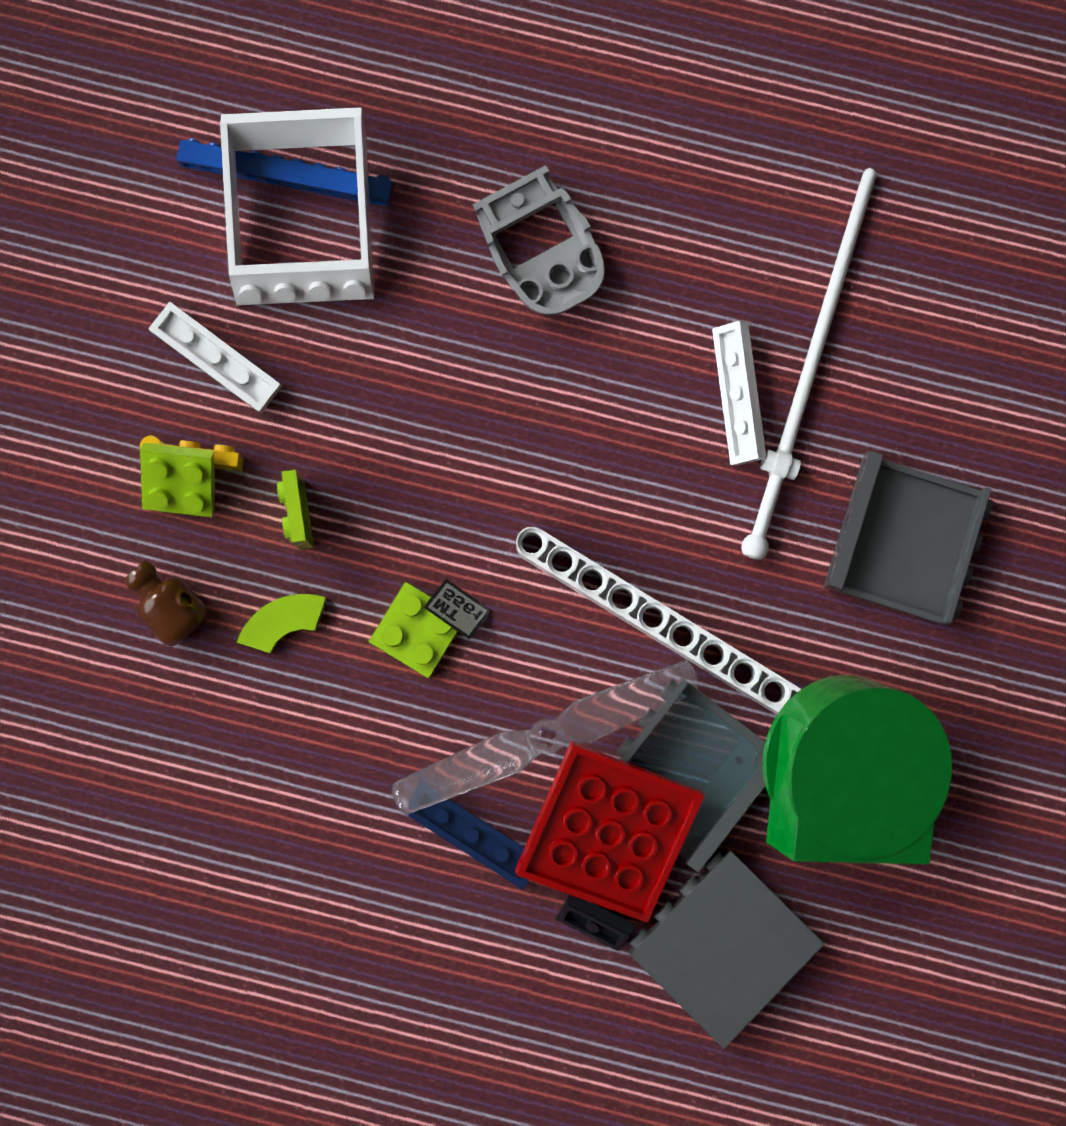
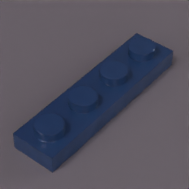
M423 781L421 782L403 810V813L523 890L529 880L517 876L515 869L525 847Z

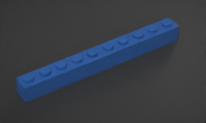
M192 138L180 140L176 158L180 167L223 175L221 145L213 142L202 144L199 140ZM235 151L237 178L358 201L357 171L352 173L347 172L348 170L342 167H335V169L327 168L326 165L321 163H314V165L306 164L305 161L300 159H293V161L285 160L280 155L264 156L259 151H251L250 153ZM377 175V177L368 176L369 203L390 207L394 188L393 181L383 175Z

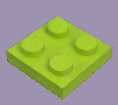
M143 443L140 449L142 509L212 517L215 511L214 451Z
M296 469L282 471L283 481L277 482V490L280 503H284L285 508H287L288 517H282L284 536L289 538V541L300 550L314 548L305 480Z
M405 582L368 642L429 679L458 631L423 608L431 597Z

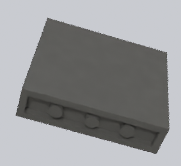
M869 451L862 458L823 587L943 626L951 624L953 619H958L962 610L963 600L959 599L962 587L968 585L972 576L973 567L969 566L972 553H977L982 543L983 533H980L979 530L982 520H987L992 509L993 500L989 499L992 489L986 487L983 490H978L883 460L882 454Z
M728 849L723 854L718 850L708 859L704 865L707 870L698 879L692 876L680 888L679 892L682 896L673 905L667 902L654 916L658 921L648 931L644 927L640 929L629 941L632 947L628 950L630 956L723 1049L824 945Z

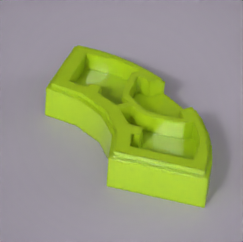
M295 594L274 600L258 610L249 619L236 643L272 654L278 642L289 633L300 630H317L327 598L313 594Z

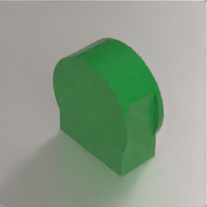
M831 676L813 682L801 689L779 711L765 741L763 777L770 798L766 843L792 861L929 864L934 821L942 810L947 798L952 775V758L949 742L937 717L915 697L862 676Z

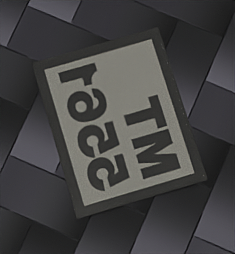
M445 579L423 607L469 640L492 611L447 579Z

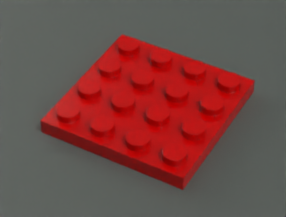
M571 741L516 866L515 873L522 878L648 923L705 794L697 788Z

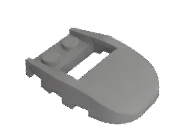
M546 165L472 205L492 259L501 275L530 310L542 315H556L583 303L597 291L604 277V261L598 245H595L590 232L591 226L584 214H580L564 188L558 189L548 177L550 170ZM555 203L573 237L513 268L498 242L496 234Z

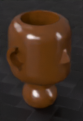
M148 561L141 563L125 577L126 586L130 590L138 592L143 598L137 606L140 619L165 645H178L206 620L208 615L207 608L181 578L171 576L162 581L157 576L155 566Z

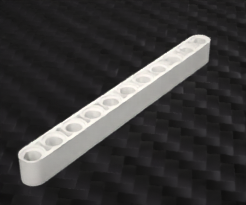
M527 527L518 534L516 549L519 556L525 561L777 715L789 699L801 690L796 685L537 527ZM531 535L538 537L542 542L541 549L536 553L526 552L522 547V541L525 537ZM558 554L569 556L572 561L571 568L565 572L557 571L552 565L553 557ZM588 572L597 573L602 581L600 588L596 590L586 589L582 583L583 575ZM623 590L629 593L631 596L630 607L626 609L617 608L612 601L614 592ZM655 609L660 613L661 623L658 627L651 628L644 623L642 615L645 610ZM677 627H684L690 631L691 641L687 646H679L675 643L673 632ZM708 645L716 646L721 652L720 662L716 665L708 664L703 657L704 649ZM738 664H745L751 670V678L745 684L739 683L734 677V670ZM770 682L776 683L781 689V697L774 703L770 702L764 694L765 687Z

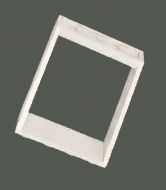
M362 108L221 115L220 131L228 269L236 305L374 299L367 147ZM355 145L361 260L242 265L235 151Z

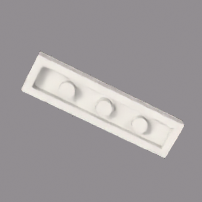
M171 302L167 304L149 327V330L260 414L282 387L280 383Z
M739 320L712 329L730 465H742L767 459L748 321Z

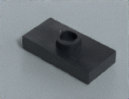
M572 895L567 896L556 917L557 921L617 951L621 950L635 925L609 912L602 906Z

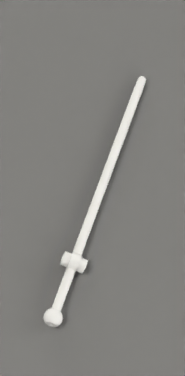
M873 168L866 169L862 175L779 448L776 452L767 449V459L761 461L760 469L768 471L770 477L753 532L744 538L741 547L743 555L752 559L762 560L767 555L769 544L765 537L782 482L785 477L794 480L800 469L801 461L792 458L791 452L876 179V171Z

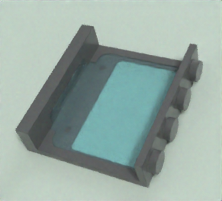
M681 678L678 683L672 679L660 694L664 701L656 711L650 708L638 723L642 730L635 739L628 736L616 753L621 756L620 760L703 791L705 794L704 799L679 852V855L686 860V863L699 872L765 787L763 777L765 741L685 679Z

